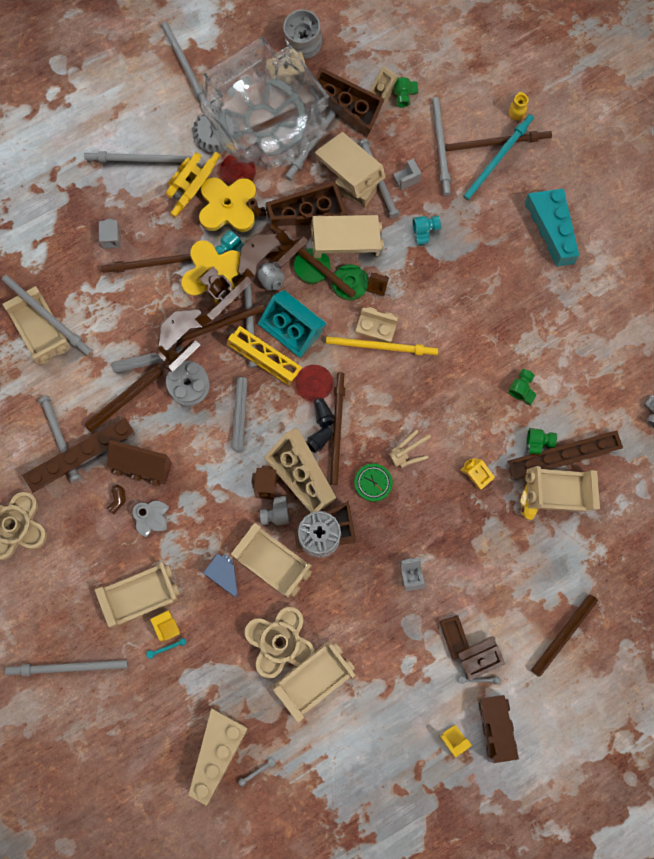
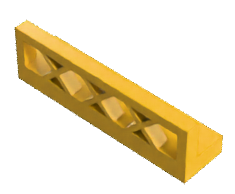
M241 326L228 338L227 346L288 386L292 384L302 369L300 365ZM242 333L247 337L248 343L237 336ZM260 345L263 347L264 353H261L252 346ZM275 355L279 359V364L267 356ZM290 365L293 368H295L296 371L294 373H291L283 366Z

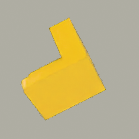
M169 610L150 619L160 642L163 643L180 634L175 619Z
M453 725L439 735L454 758L472 746L456 725Z

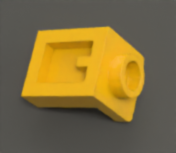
M471 458L465 462L464 467L461 469L462 473L467 474L480 490L495 478L481 459Z

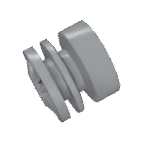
M304 9L290 13L283 25L288 51L290 53L302 51L304 59L317 55L322 47L321 28L318 17L313 12Z
M322 511L312 512L305 516L298 529L300 546L310 557L318 559L326 558L333 554L339 547L341 538L340 525L336 518ZM318 529L325 533L321 538H317V534H314L317 533Z

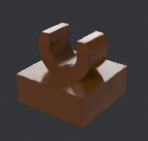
M371 272L367 291L384 296L389 277Z

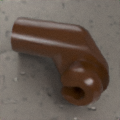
M254 198L248 200L249 208L257 218L266 216L265 207L259 208L257 200Z
M114 485L111 489L114 501L107 509L113 515L126 502L125 490L120 485Z

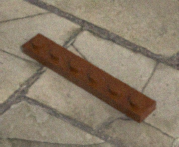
M124 417L22 476L32 493L108 451L110 440L122 443L134 436L135 432Z
M616 430L544 450L541 454H530L508 460L506 463L512 480L526 477V470L535 466H540L541 469L552 470L622 450L623 445Z

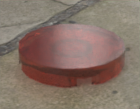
M233 153L228 155L221 163V177L228 186L242 178L253 181L256 175L255 163L252 158L243 154Z
M309 365L299 371L296 377V389L300 396L309 402H314L319 398L325 399L333 389V378L325 367Z

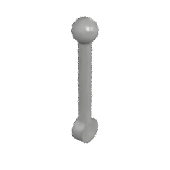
M460 676L458 681L460 684L465 682H492L498 685L501 679L496 676L494 678H475L469 681L465 676Z
M270 758L267 764L247 777L240 778L238 780L239 786H245L247 781L268 767L275 766L276 760Z

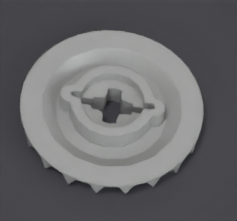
M218 109L216 111L210 110L207 113L203 112L194 121L192 128L195 143L201 149L212 153L223 152L231 147L221 132L218 121L220 111ZM225 114L226 127L230 136L238 134L236 120L232 116ZM218 126V131L212 135V129Z

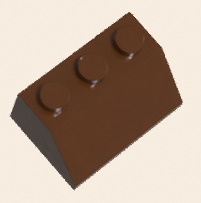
M113 440L109 441L107 467L111 470L112 474L117 476L126 474L130 476V479L141 481V479L148 480V483L154 486L166 485L172 465L166 454Z

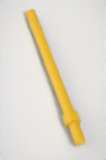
M326 337V344L408 352L419 356L423 354L438 356V348L424 347L422 344L414 346Z

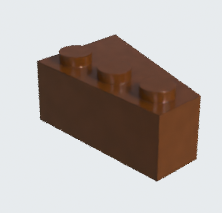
M348 500L339 507L327 512L335 517L340 525L341 538L339 546L356 542ZM299 528L294 530L297 553H302L304 551L299 543ZM318 529L317 533L314 534H317V538H321L325 533Z
M505 695L478 698L488 761L499 763L519 760L517 744L513 734V722L510 720L508 712L510 711L509 700L505 699Z

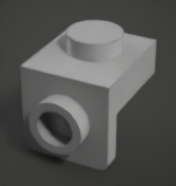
M420 558L402 560L400 562L401 575L405 591L424 589L425 583Z

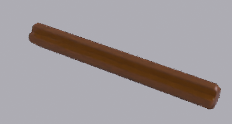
M157 365L154 366L84 423L88 431H94L163 374L162 370Z
M591 594L586 597L531 669L533 674L538 677L542 676L598 602L596 597Z

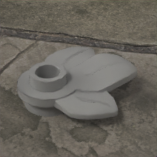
M153 501L149 504L143 502L136 504L132 514L134 519L137 520L136 529L138 533L147 537L151 530H166L167 523L163 514L168 511L169 507L161 501ZM140 509L146 510L145 516L139 514Z

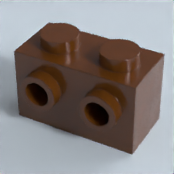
M263 465L261 468L256 469V473H252L251 485H253L256 498L274 500V497H276L278 475L277 470L273 469L272 466Z

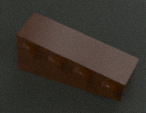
M321 67L310 89L315 96L365 137H368L385 100Z
M336 181L266 202V213L270 224H275L276 226L311 224L313 216H347Z

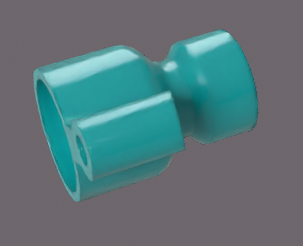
M439 215L432 216L430 219L426 216L414 217L412 219L417 245L429 242L430 230H441Z
M228 230L220 239V246H216L215 249L218 255L231 250L240 252L244 243L236 234Z

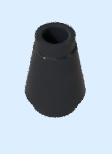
M324 398L316 399L313 402L316 423L321 428L331 426L335 418Z
M325 426L307 437L306 444L313 453L320 452L333 435V431L328 426Z

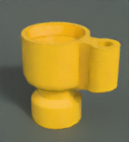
M518 92L508 111L510 118L515 121L522 120L528 109L529 99L523 92Z

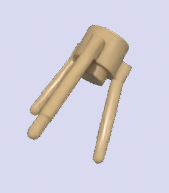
M415 430L402 443L392 449L389 457L395 467L400 465L403 468L409 464L428 459V456H423L406 461L409 458L407 453L431 438V435L425 436L406 449L402 448L418 434V430Z

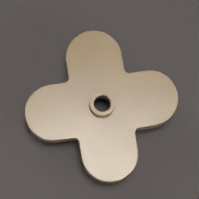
M28 492L16 494L8 506L0 505V560L9 559L14 554L18 545L35 550L42 547L47 540L45 528L33 521V517L38 510V501Z
M294 607L281 609L273 623L257 618L248 622L245 627L244 634L246 640L260 648L255 666L257 672L264 678L278 676L286 662L298 666L315 652L313 645L308 640L299 636L303 625V616ZM281 638L283 644L277 646L275 643L276 639Z

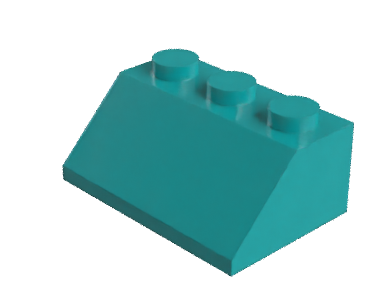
M285 290L273 295L258 322L259 326L300 358L319 338L327 324Z

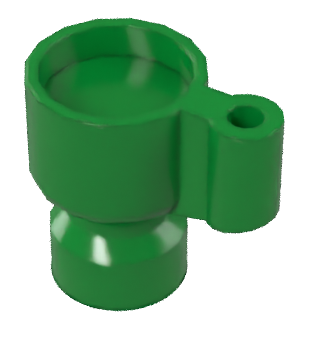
M400 77L396 80L393 86V93L397 96V107L404 108L410 105V97L408 95L418 93L417 81H410L406 77Z
M521 369L518 375L519 379H515L512 382L508 393L512 397L524 401L527 405H532L536 393L532 391L529 383L533 381L535 375L527 369Z
M529 428L526 440L528 453L541 454L543 445L549 448L556 447L557 433L549 432L546 434L542 429Z

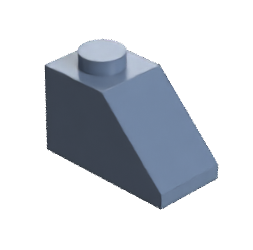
M217 554L203 573L233 597L237 598L239 594L234 565H232L233 560L225 554L223 556Z

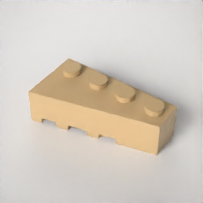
M298 428L286 432L264 456V459L273 469L277 470V474L311 513L325 510L336 499Z
M211 708L188 795L206 806L214 796L249 729L214 708Z

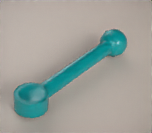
M181 638L178 642L161 649L148 651L146 656L152 659L156 654L179 645H186L187 641L185 638Z

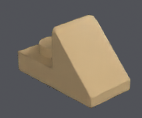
M383 66L369 91L384 98V104L393 94L392 87L399 76L386 66Z

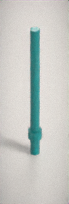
M528 114L524 121L517 125L512 136L463 195L466 200H470L518 138L525 134L527 127L534 120L533 115Z

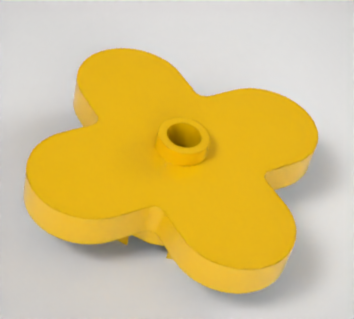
M209 178L204 181L201 186L203 198L209 203L201 210L199 215L200 223L204 229L216 231L223 225L230 224L236 231L246 232L254 226V213L247 206L248 200L251 198L255 199L256 187L251 180L242 178L230 186H227L219 178Z
M205 240L196 242L190 251V257L195 268L183 275L181 280L183 291L191 296H197L206 292V285L201 286L196 280L209 267L213 266L218 271L217 274L224 275L233 287L234 284L231 279L239 275L237 270L240 252L231 250L218 255L210 242Z

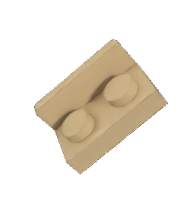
M371 307L362 308L355 334L391 343L398 318L392 313H380Z

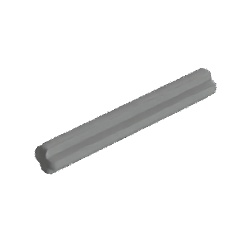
M177 347L176 352L179 353L184 347ZM155 352L113 362L112 368L117 373L164 361Z
M245 377L237 378L232 449L234 451L243 450L248 382Z

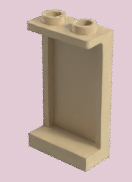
M343 132L315 151L318 164L320 166L323 164L350 186L352 194L357 199L385 179L383 165Z
M378 215L313 216L311 221L313 257L321 258L322 253L374 252L375 256H379L380 251L384 248V241L380 239L382 223L379 222Z
M36 286L26 291L52 314ZM19 295L3 303L5 310L10 315L37 365L49 362L52 357L64 354L71 347L66 337Z
M540 466L526 470L529 509L592 512L600 509L597 471L541 469Z
M256 523L253 524L231 553L234 559L287 599L290 596L295 597L301 589L299 584L302 580L307 581L312 574L311 564L305 562L267 534Z
M161 562L154 568L108 587L95 589L108 627L115 628L179 601L178 595H180L177 584H173L170 577L173 576L170 566H166Z
M328 641L271 686L297 722H300L307 711L348 678L356 676L353 672L355 667L348 659L345 661L342 658L341 654L343 651L336 643L332 645Z

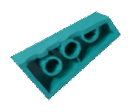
M564 188L528 193L524 204L529 209L533 222L539 228V233L544 238L547 244L546 247L556 267L575 264L579 257V251Z

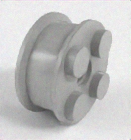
M184 361L173 372L169 371L166 377V387L171 397L181 405H196L203 401L209 392L210 383L207 373L196 362Z

